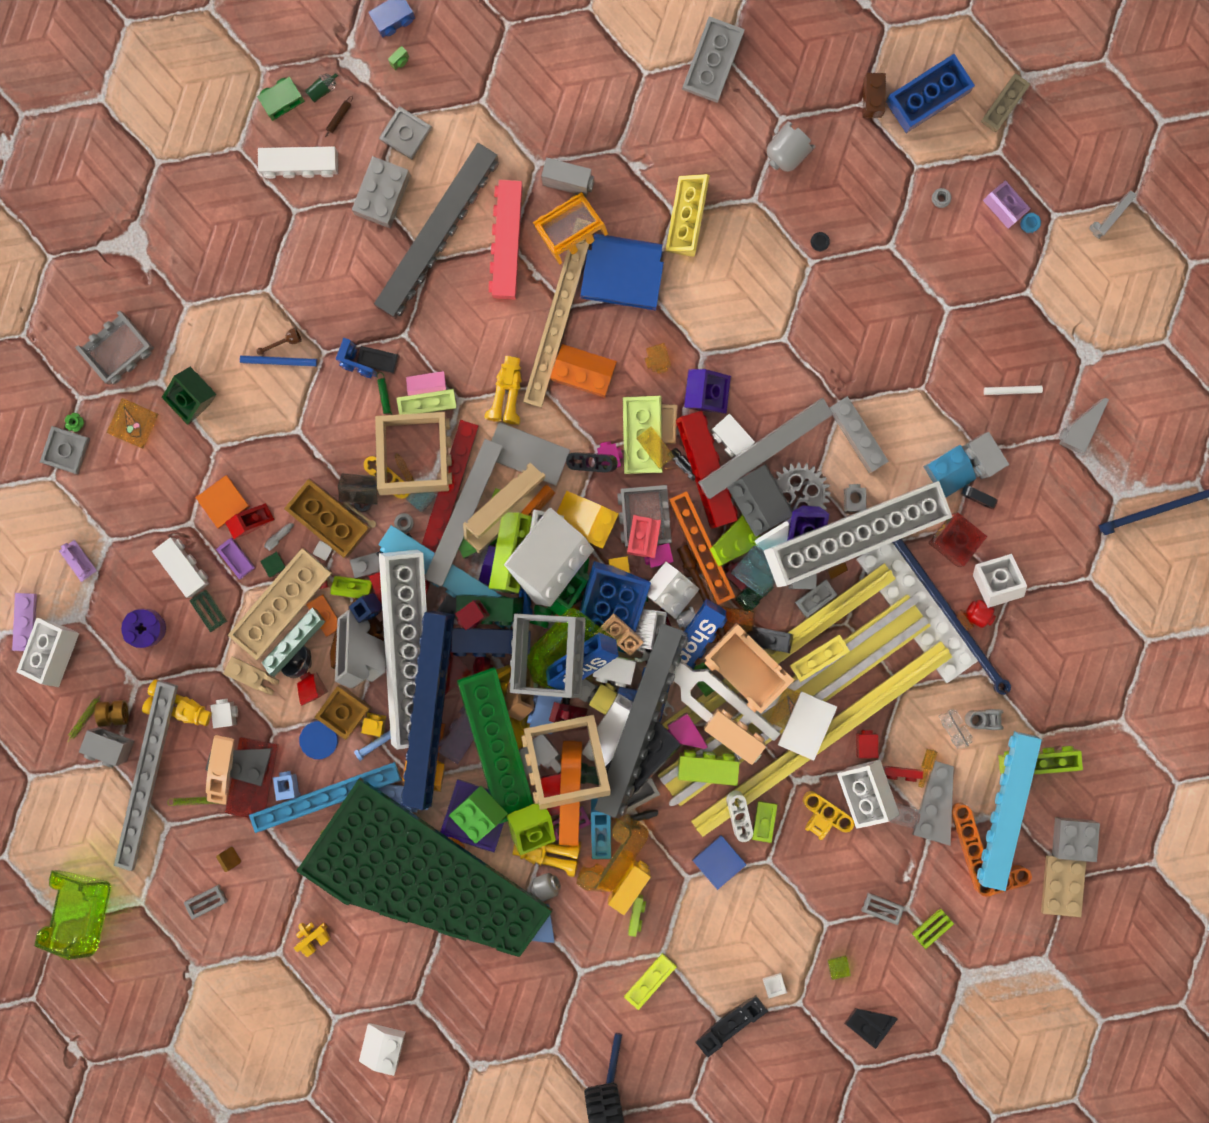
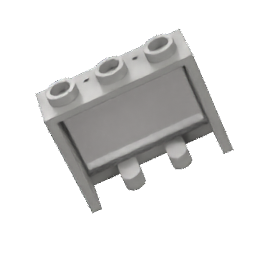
M120 310L117 312L119 316L112 322L107 321L103 325L105 328L98 334L93 333L88 337L90 341L83 347L79 345L75 347L101 379L109 385L118 383L126 371L130 372L135 369L136 363L141 359L148 358L152 354L151 350L154 349L127 315Z
M667 485L621 489V493L617 494L618 505H622L619 521L620 524H624V532H621V543H625V547H628L633 515L661 520L657 544L672 543Z

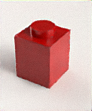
M861 730V733H856V756L858 758H879L878 734L873 733V730Z

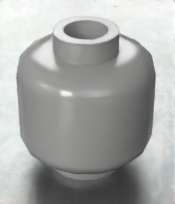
M550 873L534 878L531 887L532 895L542 902L556 897L561 888L559 879Z

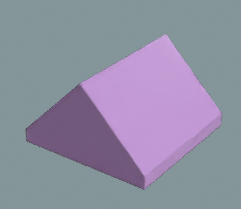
M1006 180L983 200L1008 229L1031 209Z

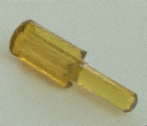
M933 749L926 750L921 765L923 768V779L919 781L918 786L920 788L924 787L929 770L932 771L938 753Z

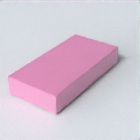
M444 371L406 377L408 396L446 390Z

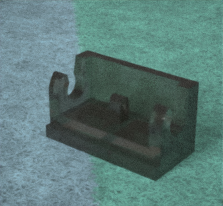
M342 473L338 483L339 502L377 505L378 495H380L377 490V476Z

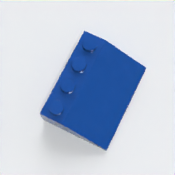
M594 561L577 617L585 618L584 642L598 633L608 636L601 630V626L612 614L617 615L636 632L651 582L614 566ZM617 646L619 652L626 653L619 646Z

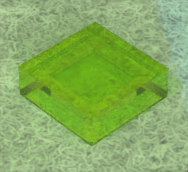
M846 956L827 959L832 980L851 976Z

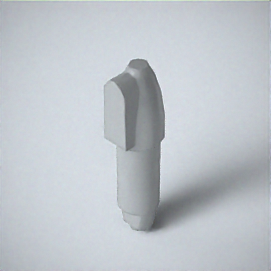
M289 523L266 541L264 547L269 551L279 544V540L291 531L290 529L294 524Z

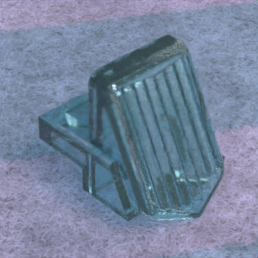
M753 546L732 570L731 574L760 596H763L776 582L763 551L764 549Z

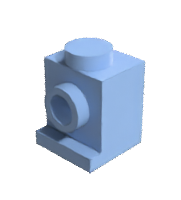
M291 771L280 772L279 777L273 778L276 801L301 796L296 774L291 775Z

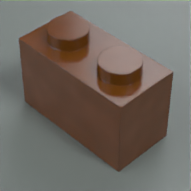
M866 73L863 79L862 118H882L885 113L886 73Z

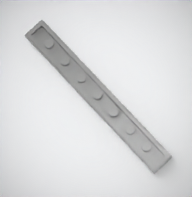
M824 398L819 399L699 481L698 483L707 498L711 499L833 415Z
M487 439L484 440L425 575L426 581L443 587L464 538L463 523H468L467 521L474 515L503 446Z

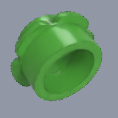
M72 413L65 418V427L69 431L77 432L84 425V420L78 413Z

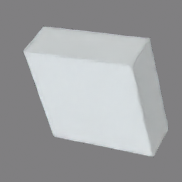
M781 973L763 978L768 998L787 993Z

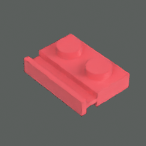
M633 515L627 554L654 559L661 520Z

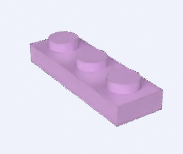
M15 593L12 651H24L36 620L37 594Z

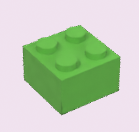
M480 786L461 802L449 816L476 844L494 829L508 813Z

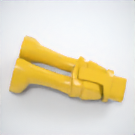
M505 356L504 364H501L502 368L496 377L498 380L495 384L494 402L492 408L486 411L484 419L494 422L501 421L506 390L509 393L503 422L520 425V417L516 413V400L518 391L521 389L520 383L522 382L521 367L519 366L520 358Z
M157 679L153 680L149 685L148 695H151V697L146 699L142 707V712L147 715L150 714L157 681H160ZM176 694L174 703L178 705L177 707L173 706L171 716L175 717L178 721L197 726L199 724L203 726L209 724L212 712L205 710V706H201L193 699L190 700L187 696L183 697Z
M579 841L578 846H563L550 843L521 856L514 844L512 855L520 856V859H525L532 864L537 863L540 866L548 865L565 870L568 876L575 878L578 865L577 860L559 859L546 856L548 852L578 859L581 842Z

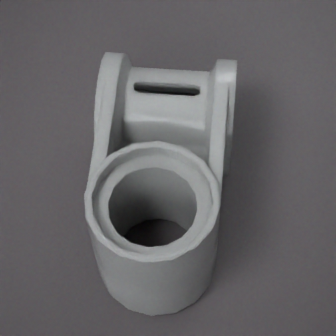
M1003 710L969 711L965 715V723L967 726L975 729L1003 730L1001 725ZM978 715L979 722L976 725H974L972 723L973 716Z

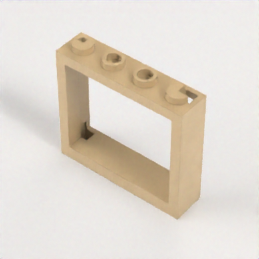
M445 412L375 416L377 490L379 494L393 495L449 491V484H452V473H449L448 466H452L451 454L448 455V448H451V437L447 436V430H450V418H446ZM439 423L441 480L387 483L386 426Z
M594 715L524 729L525 735L521 736L523 748L527 747L528 754L525 755L527 766L532 768L529 778L531 785H535L536 792H533L535 804H539L540 810L610 795L611 790ZM587 726L600 786L544 798L532 737Z

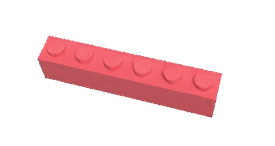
M499 180L498 186H495L494 197H498L497 205H494L493 216L497 217L496 224L492 225V235H495V243L491 244V254L494 255V262H490V273L493 274V281H489V293H492L493 298L516 299L522 181Z

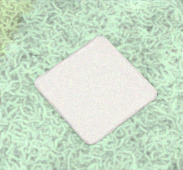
M319 541L313 554L326 561L332 548Z

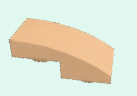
M612 614L601 626V630L609 637L616 639L617 646L630 656L644 643L615 614Z

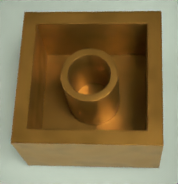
M338 685L315 718L347 740L369 712L371 706L344 686Z

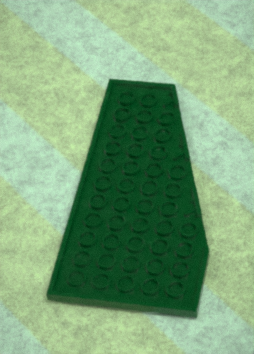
M361 777L357 780L297 869L298 873L343 904H351L398 921L410 922L437 930L438 933L464 941H473L517 957L522 955L553 911L552 908Z

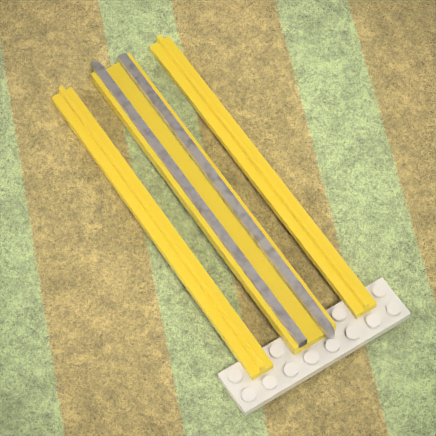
M893 543L862 554L856 559L867 576L788 633L794 634L790 653L764 649L779 664L877 592H880L890 605L843 640L850 652L802 682L798 680L796 675L792 676L794 681L762 713L757 710L781 734L790 717L788 696L794 705L801 691L826 702L913 638L924 652L835 716L828 727L817 755L934 670H937L943 680L948 683L978 662ZM726 678L721 680L736 694L739 693ZM716 691L707 697L702 694L696 698L710 712L726 702ZM685 706L663 722L662 725L668 730L667 724L686 712L694 724L702 718L690 707ZM740 714L733 720L738 722L744 715ZM751 721L746 724L749 727L748 731L753 734L755 732L765 738L764 742L766 744L772 741ZM709 736L704 740L708 748L694 747L691 749L696 750V754H703V751L715 752L717 756H723V753H731L738 758L740 763L744 761L743 758L713 736ZM788 750L733 791H740L748 805L811 759ZM679 759L658 773L662 783L673 795V798L669 801L670 806L677 804L682 806L712 783L678 780ZM727 795L691 820L702 837L730 818L726 801ZM736 798L734 802L736 807L739 806L737 802L738 798Z

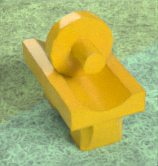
M303 922L299 924L300 931L296 936L299 939L302 936H305V938L294 947L296 952L301 951L306 957H309L317 950L311 943L313 939H316L321 946L327 943L331 938L326 931L327 925L325 923L321 924L313 932L310 931L315 927L312 922L308 925Z

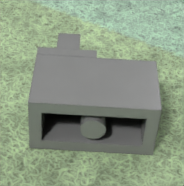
M545 734L535 737L532 741L538 770L541 769L539 765L542 764L547 768L552 766L557 774L561 772V763L558 761L561 759L559 751ZM524 747L519 750L527 776L529 773H532V768L527 766L525 755L528 754V749Z

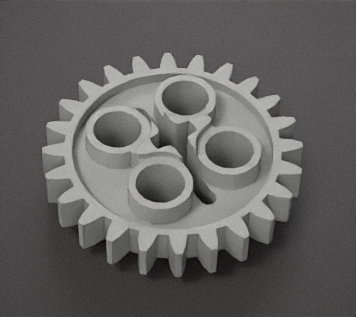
M798 462L796 468L790 463L789 470L783 466V473L776 472L778 479H774L782 493L787 492L791 494V500L788 501L789 505H791L796 497L795 490L799 491L805 479H809L802 490L804 496L798 497L792 508L793 511L797 509L800 502H806L808 506H820L824 510L827 509L824 502L828 503L830 500L825 498V496L830 495L831 492L825 491V489L830 485L823 484L827 478L819 477L822 473L821 470L815 473V466L808 469V463L801 467L800 462ZM799 476L801 482L794 486L790 483L791 477ZM810 485H815L818 490L816 494L810 495L807 493V488Z

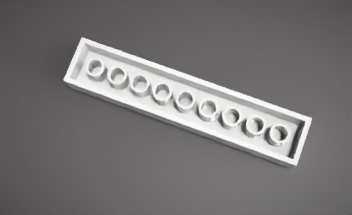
M938 481L763 551L777 587H782L950 519L952 514Z
M419 550L379 553L391 744L397 750L409 748L410 716L414 706L412 699L416 689L417 658L421 647L419 640L423 630L422 618L424 613L427 612L423 552Z

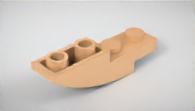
M214 736L206 782L207 801L227 804L234 751V739Z

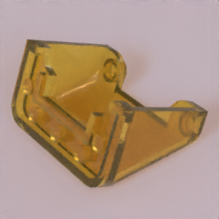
M627 814L622 816L621 819L615 818L617 822L612 829V835L616 841L621 843L605 868L598 863L593 867H585L583 865L578 873L576 884L587 891H613L648 840L649 832L643 824Z

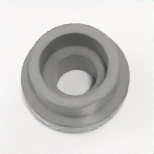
M944 188L937 189L932 195V202L936 207L944 208L951 202V194ZM938 196H943L944 201H939Z
M402 513L395 518L394 525L397 529L406 533L413 528L414 521L410 515ZM404 519L408 522L405 527L401 526V521Z

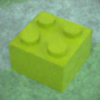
M534 803L507 815L511 837L520 856L556 841L552 819L547 808L540 810L539 804Z

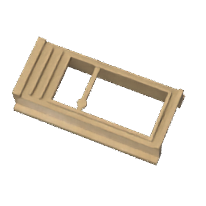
M529 463L527 469L523 470L521 475L518 474L517 479L514 478L476 512L467 521L468 523H463L464 539L480 554L498 537L501 518L508 512L521 513L542 489L538 484L545 479V474Z

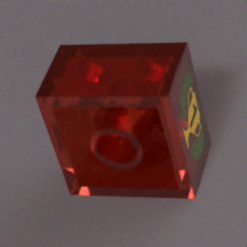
M956 512L951 513L952 518L947 519L928 544L955 566L964 567L988 536Z

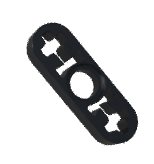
M574 452L570 453L566 458V464L571 470L607 473L615 471L618 465L616 457L611 454ZM590 457L595 461L593 468L589 465ZM574 459L582 460V463H576ZM603 461L610 462V466L601 464Z

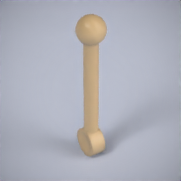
M348 500L343 502L344 507L349 508L366 521L370 528L376 527L375 521L369 520L351 506Z

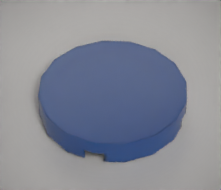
M314 721L307 724L302 730L299 744L302 751L308 757L324 759L330 756L337 748L338 734L320 721Z

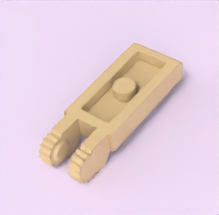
M231 656L223 673L269 695H273L274 691L262 685L264 679L272 684L278 685L279 683L278 679L268 675L267 672Z

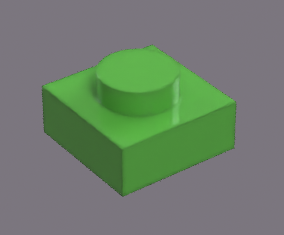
M401 46L388 58V61L396 70L398 67L402 68L407 63L409 56L407 51Z

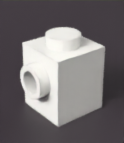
M228 699L216 700V704L210 705L213 728L237 724L238 708L234 706V702H228Z

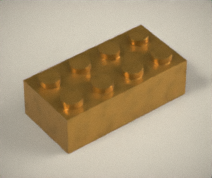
M310 479L305 482L284 508V510L343 558H348L371 530L367 524Z

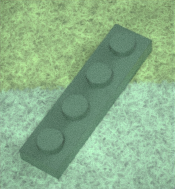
M311 608L261 662L269 675L275 677L325 623L318 610Z

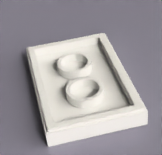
M801 691L778 745L814 761L837 706Z

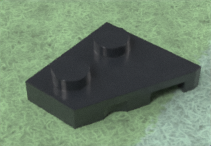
M855 1008L844 1024L876 1049L898 1019L894 1016Z

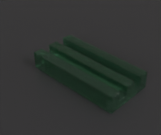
M207 590L189 600L210 632L228 622ZM203 596H205V598L207 599V601L209 602V604L211 605V607L213 608V610L215 611V613L221 621L217 620V618L215 617V615L203 599ZM197 600L200 601V603L202 604V606L204 607V609L206 610V612L208 613V615L210 616L215 625H211V623L209 622V620L197 604Z

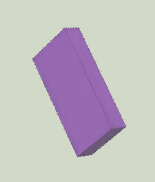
M233 538L228 539L216 549L239 580L256 568Z

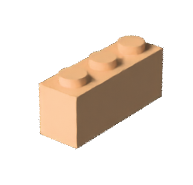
M717 709L704 726V731L753 765L766 747L765 738L757 732L753 734L748 731L749 727L742 721L737 723L732 719L733 715L727 710L723 709L721 711Z

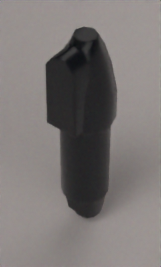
M646 810L624 818L623 823L631 824L657 816L659 813L658 810Z

